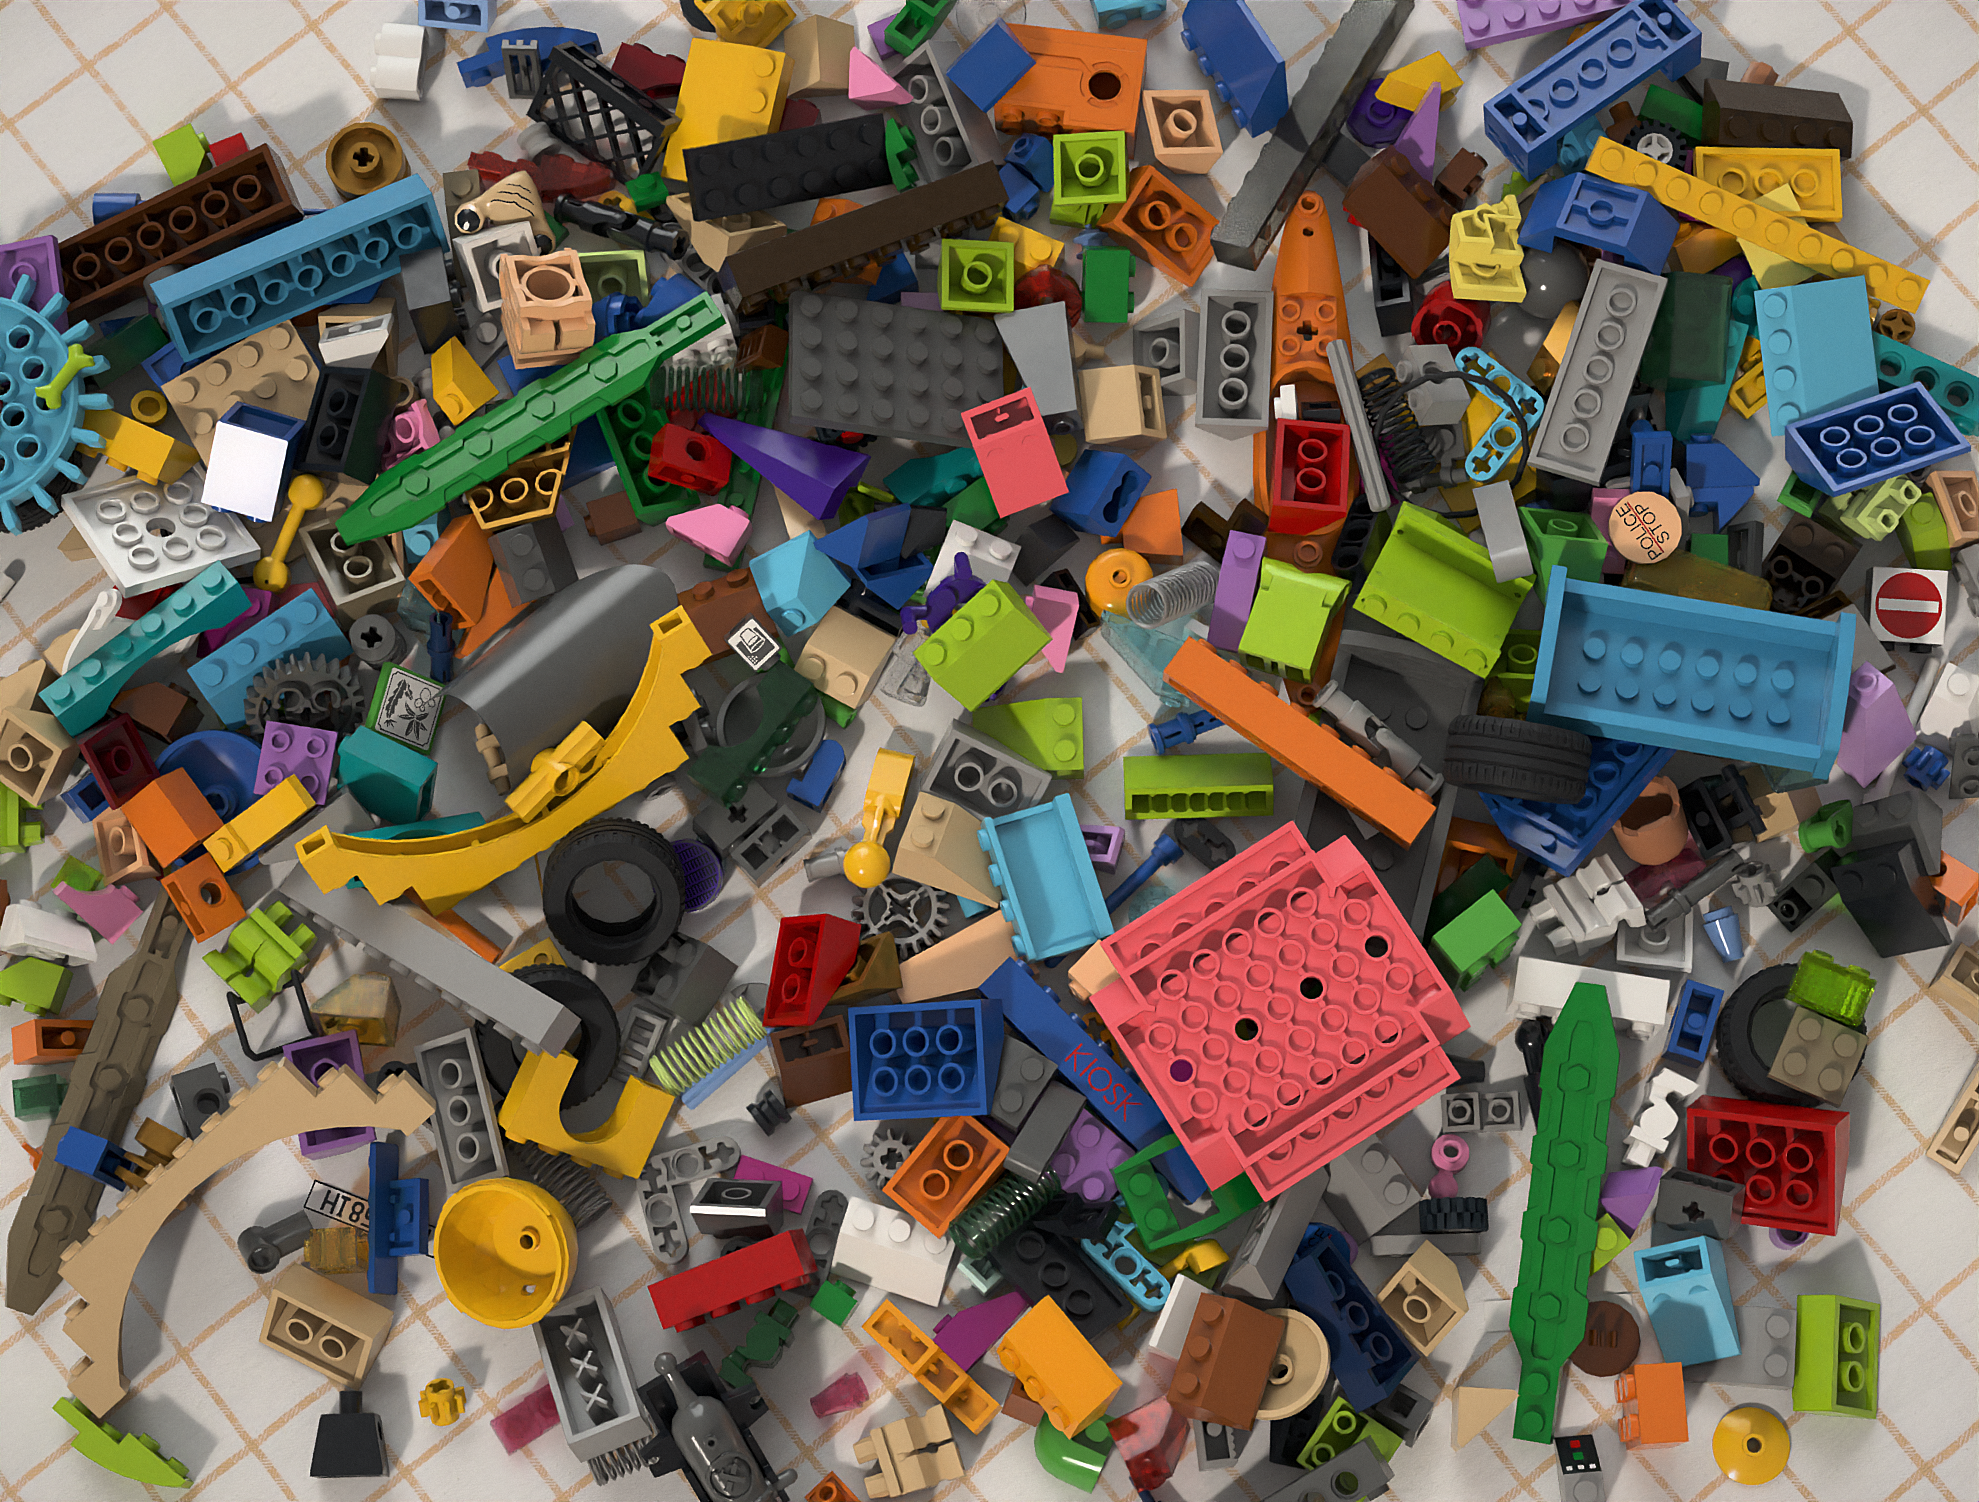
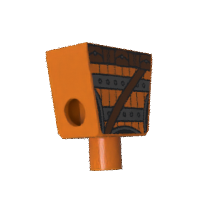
M1941 850L1940 873L1929 876L1943 917L1955 927H1958L1979 901V874Z

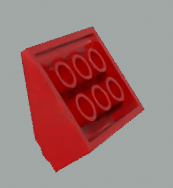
M1701 1095L1687 1107V1170L1746 1185L1741 1224L1829 1236L1837 1235L1850 1149V1112Z

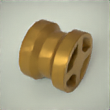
M1892 309L1882 315L1874 331L1907 345L1915 332V321L1907 311Z

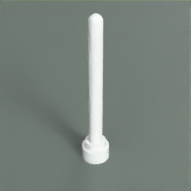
M1934 656L1926 659L1906 709L1914 729L1940 667L1939 659ZM1907 748L1881 772L1875 789H1870L1869 794H1864L1861 804L1890 796V790Z

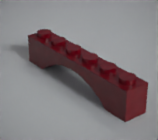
M622 42L611 69L652 99L658 100L679 96L686 63L675 55L667 54L665 57L653 53L649 47L643 44L634 43L632 46ZM786 98L779 131L822 123L820 109L815 104L804 99L794 101Z

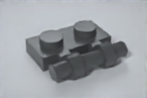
M1460 420L1458 424L1421 427L1420 429L1423 430L1422 435L1426 437L1425 442L1430 444L1428 449L1433 451L1432 455L1436 457L1437 464L1441 463L1440 472L1427 474L1409 483H1397V488L1400 493L1412 491L1413 494L1425 493L1427 488L1443 486L1444 489L1457 487L1458 483L1470 481L1466 468L1457 469L1456 460L1467 459L1469 455L1467 423ZM1400 431V432H1398V433H1395V434H1394V437H1395L1396 435H1398V434L1404 432V431ZM1415 431V432L1412 433L1411 435H1409V436H1407V437H1405V438H1403V439H1401V440L1395 441V442H1394V445H1397L1398 443H1400L1401 441H1403V440H1405V439H1408V438H1410V437L1416 436V435H1418L1420 432H1419V431ZM1418 438L1411 444L1396 449L1395 454L1413 444L1420 443L1423 438ZM1422 445L1408 454L1399 456L1396 461H1400L1410 454L1423 450L1426 445ZM1427 452V453L1422 454L1421 456H1423V455H1429L1430 453ZM1432 461L1424 462L1412 468L1411 473L1423 469Z

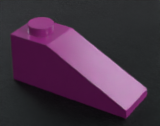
M1017 1291L962 1310L953 1318L947 1314L933 1329L937 1335L932 1341L960 1368L968 1373L1030 1306Z

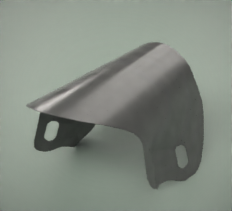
M638 564L612 567L579 579L550 596L528 617L426 703L443 695H451L465 702L483 719L496 737L505 756L512 793L532 773L531 764L536 755L547 748L555 749L582 721L587 722L604 740L610 735L636 692L648 661L654 634L649 624L678 607L674 583L662 570Z

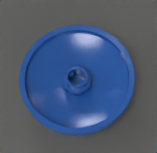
M211 729L186 735L169 745L154 762L161 776L183 767L224 824L229 823L265 796L254 794L262 745L254 739L235 731ZM200 844L174 863L183 867L207 853L208 850L203 844ZM259 850L242 864L224 873V877L239 874L260 864L257 853Z

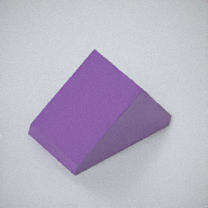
M1654 1166L1610 1172L1599 1200L1606 1212L1629 1240L1654 1197L1664 1170L1660 1167Z

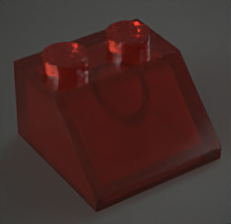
M1168 1393L1106 1423L1119 1457L1138 1493L1144 1490H1154L1163 1485L1166 1479L1173 1476L1191 1429L1187 1417H1182L1166 1401Z

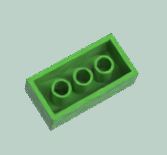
M1492 889L1437 932L1431 939L1427 954L1452 992L1454 993L1460 988L1465 993L1481 980V976L1484 974L1483 971L1488 965L1494 970L1510 957V953L1513 951L1512 948L1516 946V942L1520 939L1517 934L1522 924Z

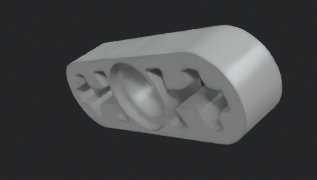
M1480 1234L1370 1237V1256L1373 1258L1411 1257L1426 1239L1446 1256L1481 1254Z

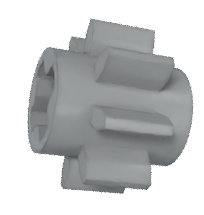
M1760 861L1745 863L1747 868L1736 874L1737 880L1731 882L1735 897L1741 898L1744 905L1748 904L1755 908L1770 904L1777 896L1775 888L1781 886L1777 870L1771 871L1769 864H1764Z

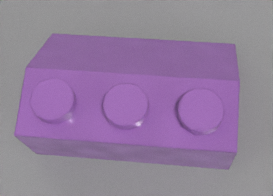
M356 1029L282 1046L284 1057L286 1056L316 1088L320 1087L317 1081L325 1072L332 1067L338 1070L345 1063L367 1084ZM370 1126L335 1127L298 1134L302 1156L313 1161L349 1153L377 1140L375 1127Z

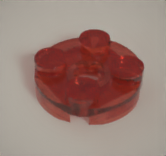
M1043 264L1034 270L1028 271L1014 284V311L1039 306L1041 297L1053 298V303L1065 301L1072 328L1077 324L1081 315L1082 292L1077 282L1069 274L1062 270L1054 269L1051 265Z

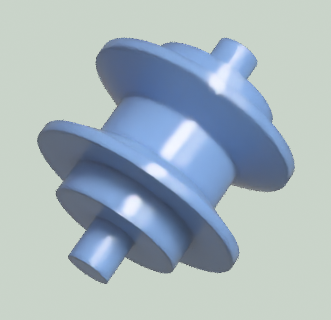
M1092 224L1085 225V231L1080 232L1079 236L1073 239L1074 244L1081 245L1082 251L1076 255V258L1082 260L1083 245L1103 246L1102 241L1108 237V233L1100 232V229H1092Z

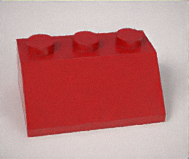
M1284 418L1277 419L1272 452L1268 532L1307 535L1346 517L1350 425Z

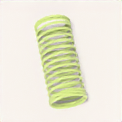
M739 996V999L736 998V1003L750 1026L731 1002L730 1007L740 1019L750 1039L737 1025L727 1008L723 1007L724 1013L735 1027L743 1044L734 1035L719 1012H716V1016L727 1030L736 1048L724 1036L714 1019L709 1017V1021L722 1038L729 1053L718 1042L708 1025L702 1022V1026L714 1041L722 1058L709 1044L699 1027L695 1026L697 1034L709 1049L715 1063L705 1053L693 1033L688 1031L689 1037L701 1052L709 1069L699 1059L684 1036H681V1040L696 1060L701 1072L693 1065L677 1041H674V1045L688 1063L694 1077L683 1066L672 1047L667 1045V1050L683 1071L688 1083L677 1072L666 1053L660 1050L662 1058L675 1074L681 1088L676 1084L671 1074L656 1055L649 1058V1063L666 1090L675 1098L680 1096V1092H685V1086L688 1088L692 1087L691 1080L694 1083H698L699 1077L706 1078V1072L712 1074V1066L719 1069V1061L726 1064V1056L729 1059H733V1052L740 1055V1047L747 1050V1042L754 1045V1037L757 1040H761V1038L764 1039V1036H767V1031L765 1027H762V1022L743 997Z

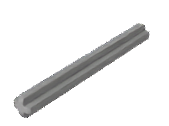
M1343 339L1334 340L1328 343L1326 352L1346 424L1350 425V438L1369 506L1373 512L1384 511L1391 505V500L1348 347Z

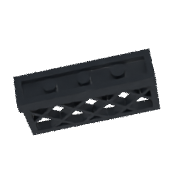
M568 41L553 46L548 57L552 62L526 115L537 123L545 122L553 135L624 186H626L625 182L633 180V178L627 174L623 160L636 157L639 168L637 177L643 174H650L670 134L677 131L682 119L574 42ZM560 69L569 75L572 89L560 91L556 78ZM591 90L595 93L600 109L587 111L582 91ZM574 93L579 113L567 116L561 96ZM553 98L558 118L550 119L540 112L545 99ZM617 109L623 113L628 128L615 131L610 111ZM601 113L607 133L594 136L589 116ZM580 118L586 138L578 139L572 135L568 120ZM644 129L656 137L652 148L645 151L642 149L638 131ZM629 133L634 153L622 155L617 135ZM608 138L613 158L606 159L599 154L596 140Z

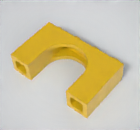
M565 1049L561 1050L557 1058L542 1051L540 1056H537L528 1050L496 1119L497 1123L506 1130L505 1136L521 1144H526L527 1139L539 1143L537 1146L539 1149L554 1156H558L560 1151L570 1154V1160L587 1168H591L593 1163L603 1166L602 1171L617 1179L623 1180L625 1175L638 1179L675 1096L662 1086L630 1075L612 1115L604 1124L589 1132H569L564 1130L561 1124L559 1108L564 1091L579 1060Z

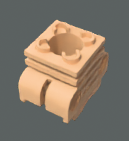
M564 248V251H557L553 254L542 256H508V254H500L499 286L503 303H501L502 313L500 319L515 369L569 364L578 359L580 353L587 350L588 347H592L596 324L591 311L592 297L582 273L577 250Z

